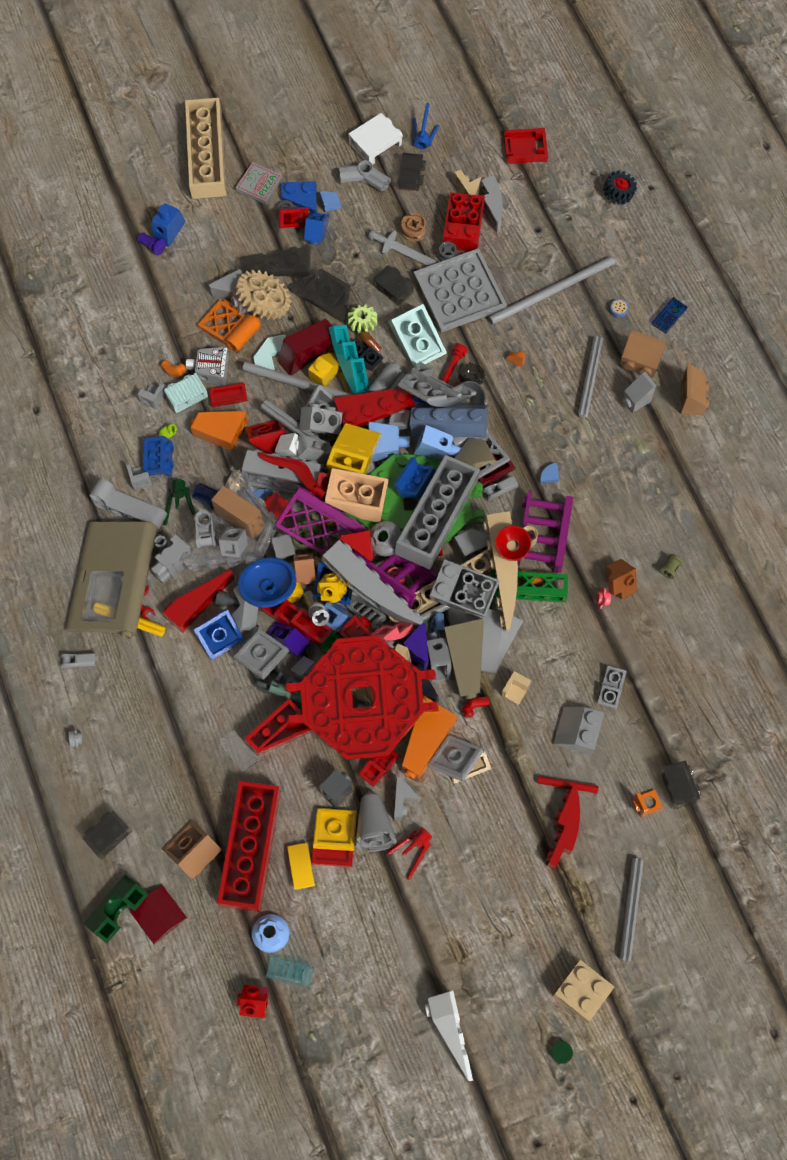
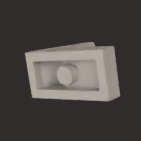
M397 777L394 821H403V816H407L408 805L404 802H420V798L402 777Z

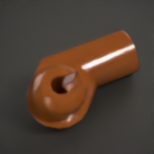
M364 331L359 335L358 340L363 344L366 343L368 347L371 346L377 352L382 349L369 332Z

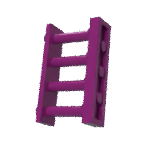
M529 490L528 496L523 498L522 507L526 508L522 528L526 527L527 523L553 527L560 531V535L555 538L538 535L536 542L554 545V548H557V554L547 555L529 552L524 559L551 563V565H555L554 572L561 573L574 497L566 496L565 502L561 503L531 499L532 490ZM532 506L557 510L559 513H563V516L558 521L528 516L529 508ZM529 534L532 540L534 536L532 534Z
M356 551L353 552L356 557L360 556L366 562V566L370 570L376 571L380 576L379 579L384 584H389L394 590L393 593L397 597H402L408 603L409 608L412 607L417 596L415 592L423 585L427 586L435 581L439 574L432 567L429 570L394 554L385 556L386 559L377 567L366 557ZM392 563L403 568L394 577L384 572ZM408 573L417 579L409 588L400 583Z

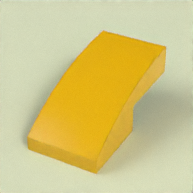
M308 843L287 846L294 889L315 886Z

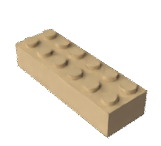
M220 99L185 100L189 188L192 199L227 196Z

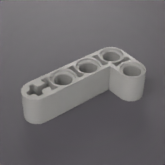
M102 478L97 480L90 493L93 503L100 509L132 522L153 523L158 527L157 531H159L167 516V513L159 507L116 491L110 482Z

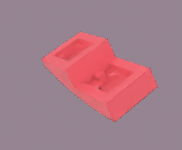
M398 622L394 626H381L371 636L377 635L382 640L392 641L401 639L415 630L411 623Z

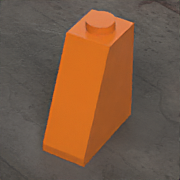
M244 411L198 412L196 418L192 419L190 428L193 436L233 451L248 422V417Z

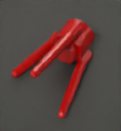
M420 827L417 831L414 830L408 837L387 851V854L390 855L410 840L412 843L402 852L403 856L414 846L419 849L423 847L407 876L408 880L411 879L426 850L431 846L429 841L432 839V836L423 827Z

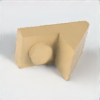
M460 169L455 172L454 183L461 193L478 195L482 178L479 177L470 182L469 177L464 175Z

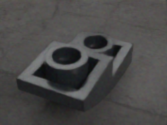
M355 338L353 341L356 343L358 358H364L365 368L373 371L384 357L371 346L368 348Z

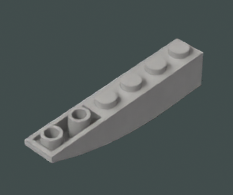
M340 540L337 541L322 556L321 561L348 588L381 612L400 622L411 623L414 628H418L423 623L421 615L415 610L412 611L402 597H397L393 593V588L387 583L384 584L379 579V574L373 569L370 570L360 556L356 557L347 543H342Z

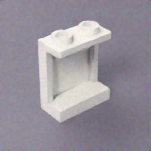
M382 113L348 134L349 145L363 160L370 161L372 165L375 164V157L394 144H397L398 147L402 145L403 135L401 131L396 129L392 125L391 120Z

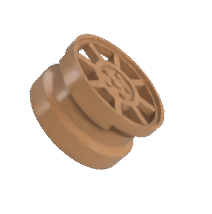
M410 213V215L403 217L401 222L403 237L412 242L421 240L426 234L425 218L418 213Z

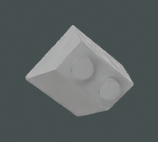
M563 707L553 745L592 756L604 712L587 707Z

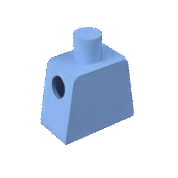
M369 422V430L381 433L372 462L387 460L393 454H399V447H410V436H399L398 426Z
M426 425L418 437L414 454L442 461L445 455L456 457L461 447L452 444V435Z

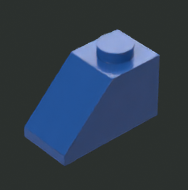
M312 212L306 218L304 240H308L311 244H319V242L324 240L329 221L328 214Z

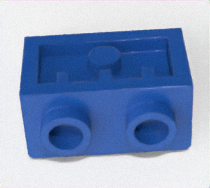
M165 436L144 439L143 473L148 472L149 476L160 474L168 477L172 476L174 445L171 440Z

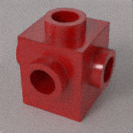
M243 985L242 993H238L236 1006H240V1016L265 1018L268 1007L269 987Z

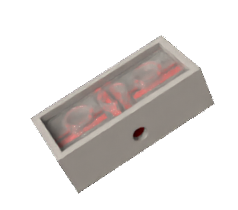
M247 450L242 467L246 486L266 488L294 495L299 485L308 490L293 470L262 460L258 456V452H262L260 450ZM276 453L267 454L270 456L282 457L281 455ZM311 460L308 462L303 461L309 467L316 481L317 473H322L321 464Z

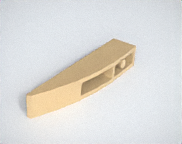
M510 511L489 514L486 518L487 521H483L485 533L489 532L490 540H487L488 552L492 551L493 558L490 559L491 570H495L496 577L494 579L499 580L497 586L499 596L496 597L498 608H502L503 615L499 616L501 627H505L506 632H510L515 609L518 565L517 561H507L498 554L495 540L497 534L503 528L512 525ZM515 541L508 542L507 548L510 551H516Z

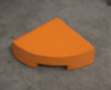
M512 351L508 354L506 360L522 367L525 363L526 353L521 351L513 353Z

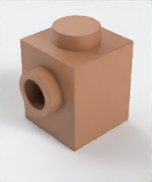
M313 553L294 555V565L291 566L296 574V582L310 584L312 581H316Z

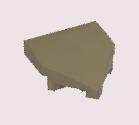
M468 438L454 458L477 469L489 463L491 466L496 464L486 441L477 438Z

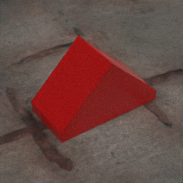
M281 207L279 209V228L305 226L308 208Z
M370 530L343 534L339 538L368 560L372 561L375 557Z

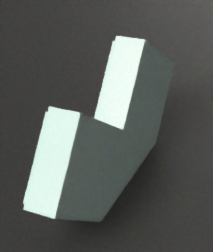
M286 335L267 338L254 356L255 365L275 370L272 356L280 354L283 339L286 338Z

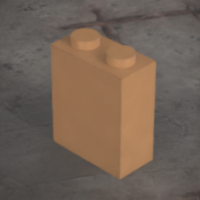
M222 486L211 500L216 515L235 528L245 529L246 535L253 539L264 528L260 510L225 486Z

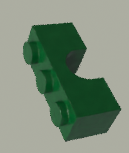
M124 875L83 924L107 944L121 928L117 924L119 914L129 907L136 910L148 896V893L128 876Z

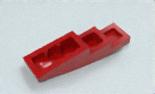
M288 600L272 607H258L274 620L296 628L304 637L319 645H322L333 632V629L326 624L323 626L315 625L307 610L303 607L299 609Z

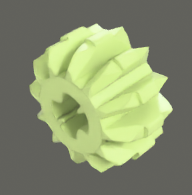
M358 304L357 308L352 307L351 312L348 313V325L353 332L357 331L359 335L364 331H373L374 326H377V313L374 312L373 307L368 308L367 304L363 307Z

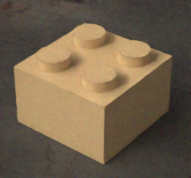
M579 960L553 997L588 1023L614 989V986L583 961Z

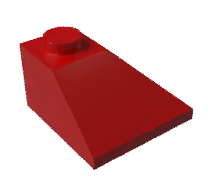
M277 420L245 427L249 442L269 454L276 453L275 449L280 436L286 434L283 424Z

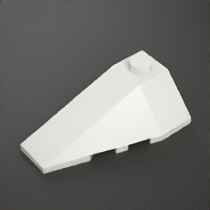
M450 991L428 998V1004H425L427 1017H432L434 1025L468 1082L472 1081L468 1055L464 1047L463 1032L459 1025L460 1018L454 992Z

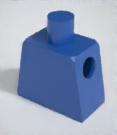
M164 203L158 208V212L152 220L153 238L164 239L167 247L171 245L185 224V219L179 209Z

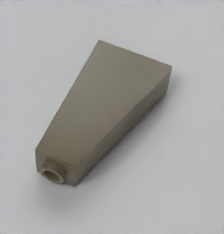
M483 618L444 627L460 697L465 696V700L477 697L476 693H480Z

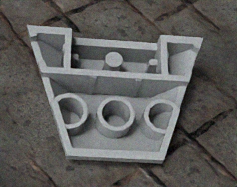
M420 361L417 363V367H413L411 373L407 374L398 384L401 389L436 407L452 406L476 395V391L463 384L453 387L432 376L433 368Z
M455 608L447 609L450 626L483 618L481 671L495 674L523 621L513 616L510 632H506L505 627H501L499 616L503 615L502 611L488 609L486 617H482Z

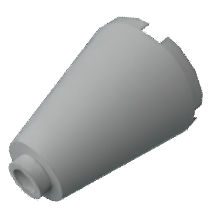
M375 792L366 793L360 802L355 842L356 848L362 851L363 847L369 848V852L389 849L392 842L396 844V835L382 798Z

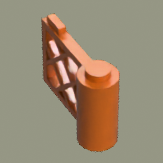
M219 300L197 324L198 328L225 343L228 348L236 353L243 348L261 327L260 319L257 316L239 314L237 309L233 308L232 303L227 300ZM221 307L226 309L225 314L217 315V311ZM230 317H240L237 322L230 323ZM227 318V324L218 325L217 320ZM215 320V326H205L208 321ZM228 328V332L224 337L219 334V330Z

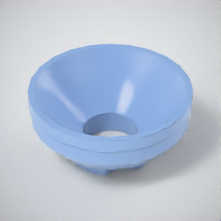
M267 914L260 917L252 928L253 942L263 952H277L284 948L289 940L288 924L282 917L275 914ZM273 926L276 933L272 938L264 936L263 931L265 927Z

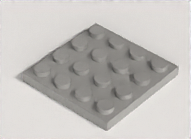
M479 248L414 271L415 280L441 333L507 308V304Z

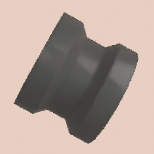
M449 241L443 242L439 246V260L442 262L455 257L456 245Z

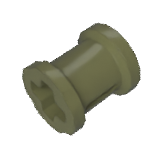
M669 554L668 561L659 571L666 578L673 579L678 568L683 566L684 561L675 554Z

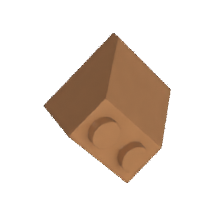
M631 330L619 366L641 374L646 371L650 377L654 378L666 342Z
M687 364L681 380V414L703 416L705 409L709 408V398H706V393L709 391V382L706 381V374L691 364Z
M191 820L162 850L193 879L202 872L203 868L210 861L217 857L222 849Z

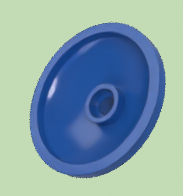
M263 558L251 563L243 570L238 581V588L242 598L247 603L256 607H272L284 602L291 596L296 587V574L292 566L284 560Z

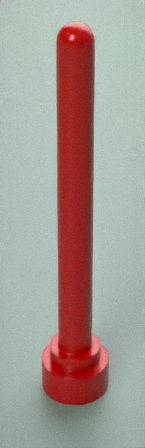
M460 343L454 345L452 349L453 357L441 379L445 383H448L459 359L465 357L468 351L466 346Z

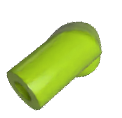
M172 423L165 426L159 431V437L165 436L170 439L175 435L177 426Z

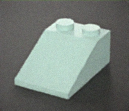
M424 304L388 321L397 341L414 368L417 367L419 361L427 364L447 353Z

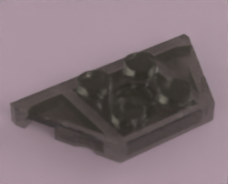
M319 269L311 275L302 277V281L295 284L290 283L287 286L288 290L339 321L345 322L351 290L349 284L325 270Z

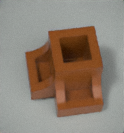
M622 559L606 566L609 593L624 599L637 592L636 568Z

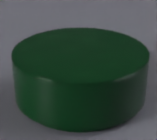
M560 1041L553 1045L551 1056L555 1062L565 1064L572 1059L573 1049L567 1042Z

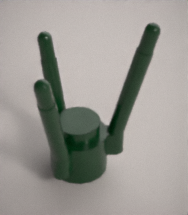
M176 479L171 481V489H169L166 507L167 516L163 523L165 526L168 522L173 497L175 498V508L178 509L179 499L186 495L191 514H195L189 488L186 487L184 480Z

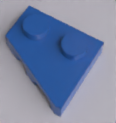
M316 181L282 182V201H291L296 207H306L311 210V213H317Z

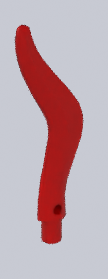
M258 452V456L262 460L293 470L310 492L318 495L322 500L326 498V492L314 480L309 467L303 461L275 457Z

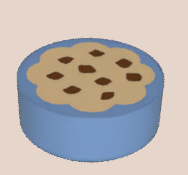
M616 299L611 303L610 312L614 317L622 318L628 313L629 305L625 300Z

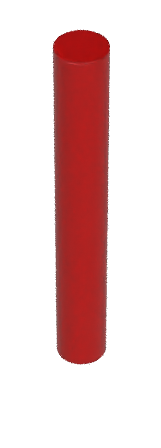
M538 776L537 784L572 789L575 786L578 791L596 794L599 788L597 785Z

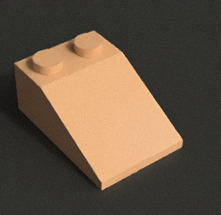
M332 468L325 503L362 520L379 523L381 522L389 479Z

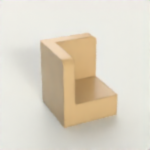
M514 671L502 691V697L519 705L530 687L531 680Z

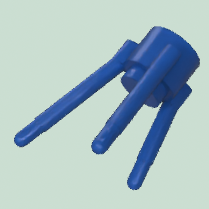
M426 103L422 128L418 133L416 118H413L412 143L419 149H426L428 146H431L432 140L439 128V125H436L430 137L428 132L425 131L429 103Z

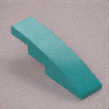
M347 325L329 327L339 365L353 394L367 393L369 384L364 358H358L355 341L350 342Z

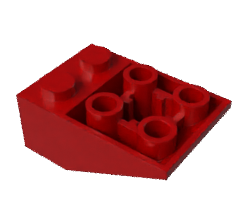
M450 192L443 242L449 241L454 243L457 248L456 250L469 252L478 248L485 196Z

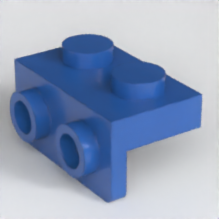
M411 457L394 484L400 497L420 500L436 470L434 467L418 465L416 459Z

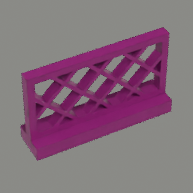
M300 485L295 490L294 495L275 524L282 531L322 555L326 553L324 550H329L333 546L329 545L327 535L339 533V537H341V532L349 530L353 533L364 531L365 529L362 523L336 507L325 503L324 500ZM296 499L304 503L305 510L293 511L292 505ZM318 511L321 520L310 522L308 512ZM306 513L308 523L297 525L295 515ZM293 516L295 526L286 528L281 525L285 517ZM324 522H336L338 530L326 532ZM322 523L324 533L313 535L311 525ZM309 526L311 536L301 537L298 528ZM325 536L328 546L321 548L316 546L314 538Z

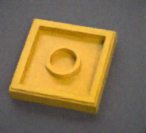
M317 808L313 848L354 851L357 810Z

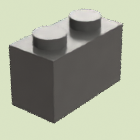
M336 769L319 786L321 795L335 809L353 792L352 783L350 782L351 778L344 771L340 773Z

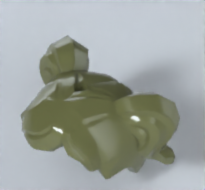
M312 514L309 515L310 522L317 521L313 519ZM307 518L299 521L297 525L308 523ZM320 524L311 525L313 535L323 533ZM309 526L298 528L301 537L311 536ZM323 536L314 538L315 545L319 548L322 547L320 542ZM292 537V542L296 548L309 550L310 553H313V556L321 557L319 552Z

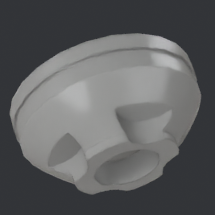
M389 521L377 523L370 530L374 552L380 556L395 554L396 542L402 533L401 529L395 523ZM382 531L388 533V539L384 542L378 540V535Z

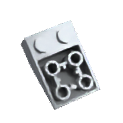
M444 559L431 591L430 599L455 609L486 617L499 580Z

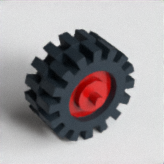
M620 171L612 172L603 185L604 195H608L607 199H612V203L617 201L618 205L621 202L622 204L630 202L637 190V182H634V177L630 178L631 175L629 173L625 175V171L622 173Z

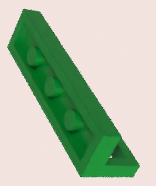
M491 570V577L494 578L496 576L495 570ZM518 571L517 577H522L526 583L522 586H517L516 600L566 603L568 596V574ZM536 578H541L546 584L542 587H536L532 581ZM555 579L564 580L563 589L555 588L551 583ZM496 589L493 598H496L497 596H499V590H498V589Z

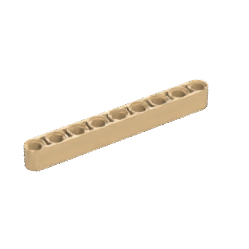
M526 526L524 529L534 536L531 540V547H533L537 542L538 532L533 526ZM487 549L461 566L486 575L491 572L490 559H492V551L488 552ZM480 562L483 563L485 567L481 570H478L475 568V564ZM436 580L415 592L417 596L414 602H417L419 607L414 610L419 614L438 604V602L425 597L428 592L432 591ZM389 616L390 622L393 625L400 622Z

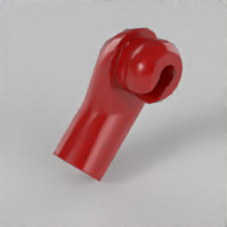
M485 696L469 700L462 707L464 717H473V710L477 707L489 706V698Z

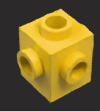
M334 573L324 575L318 583L317 590L318 594H321V601L335 603L340 601L344 594H346L347 586Z

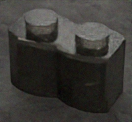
M402 153L399 189L419 191L420 186H423L424 175H422V171L426 170V160H423V154Z
M387 265L373 278V285L376 289L386 295L397 306H400L414 293L413 282L409 278L401 276L400 271L396 267Z

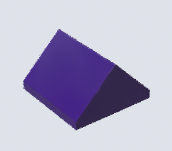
M422 623L403 643V646L408 647L411 662L414 665L421 664L423 670H428L426 623Z

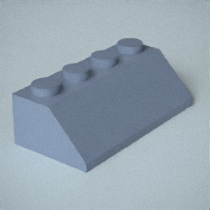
M416 404V406L412 407L410 417L412 436H420L427 425L453 437H486L489 405L455 404L448 407H436L430 404Z

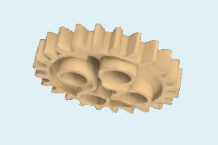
M251 270V272L246 271L245 274H241L236 282L235 289L237 291L235 295L239 296L238 301H243L242 306H247V311L252 310L254 316L259 314L261 319L263 316L267 320L270 317L273 320L277 317L280 319L282 315L285 316L291 307L292 300H290L291 295L287 294L288 289L283 288L285 284H280L279 278L273 279V274L268 276L266 271L264 274L260 270L257 273L254 270Z

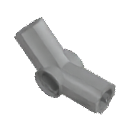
M367 160L361 161L358 165L339 167L341 183L360 181L364 184L369 183L382 192L388 188L391 182L388 176L373 168L372 163Z

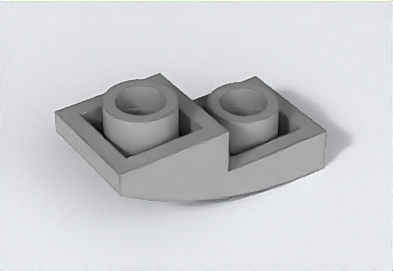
M607 666L598 704L617 709L626 670Z

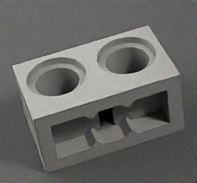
M309 404V407H302L299 429L328 435L340 434L342 412L335 411L336 408L334 407L321 409V405Z

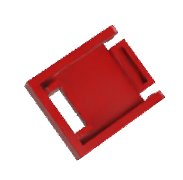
M545 128L504 131L508 164L548 162ZM542 140V147L536 150V141Z

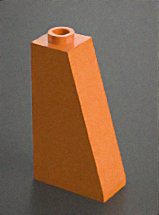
M423 696L426 699V702L424 703L434 702L429 698ZM438 705L439 712H424L414 724L402 764L404 774L412 780L414 778L420 780L428 767L429 761L457 722L458 716Z

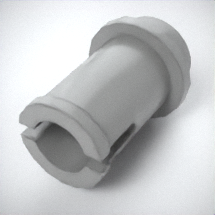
M160 535L155 538L156 551L161 555L165 548L170 547V544L164 536Z

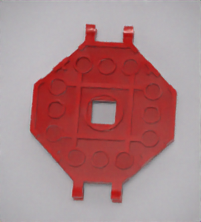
M377 635L337 639L300 683L286 684V691L289 694L301 692L302 715H289V724H305L346 760L386 757L424 712H439L437 701L424 703L422 680H436V672L434 669L420 671ZM371 687L373 706L353 708L352 689Z

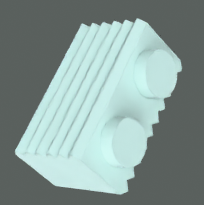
M196 373L187 375L180 382L171 383L164 389L166 398L175 413L208 397L207 390Z

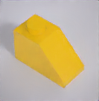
M332 352L319 356L308 369L309 380L327 386L341 370L337 356Z

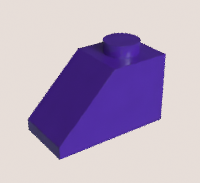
M277 622L267 632L268 635L288 648V654L297 657L306 650V646L310 642L296 628Z

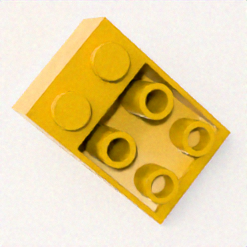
M345 423L327 461L328 474H331V470L334 468L367 475L381 433Z

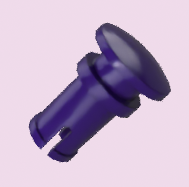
M144 232L138 237V242L149 247L157 256L165 250L166 241L162 238H153Z

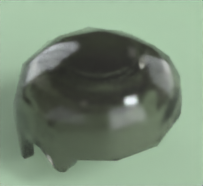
M469 362L467 365L461 363L458 367L457 374L460 383L473 381L482 385L486 375L480 365Z

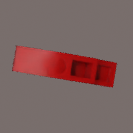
M575 786L572 787L571 791H566L562 800L566 802L563 809H558L554 818L558 821L556 827L563 831L558 830L554 839L557 845L554 850L550 849L546 858L549 861L547 867L553 870L556 869L563 852L569 855L572 853L577 839L580 824V800L577 787Z

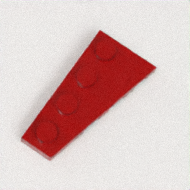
M401 388L334 398L338 411L343 413V425L347 423L358 427L416 406L412 395Z

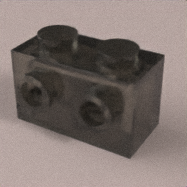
M686 760L661 769L660 774L674 810L699 801L701 791L698 784L694 783L692 778L694 777L693 769L690 765H687Z
M114 810L111 813H105L100 818L101 822L95 827L91 826L84 833L85 836L82 838L101 860L133 832Z

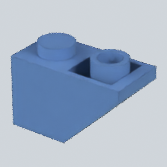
M326 602L324 606L325 610L329 613V621L326 625L334 631L339 632L354 616L337 603Z

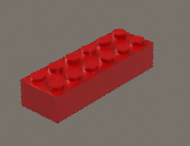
M239 781L217 901L220 907L261 913L281 795L279 786Z

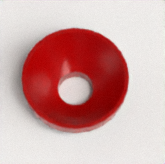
M511 525L503 528L497 534L495 547L503 559L519 561L529 553L531 538L524 528ZM516 541L519 548L516 551H510L507 548L508 542Z

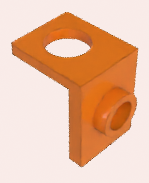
M655 790L642 795L640 792H637L632 798L634 810L639 813L640 817L663 808ZM646 797H652L655 800L653 808H647L644 802Z

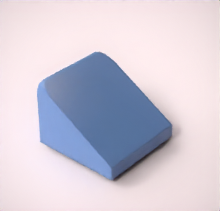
M320 191V199L325 212L342 208L337 192Z

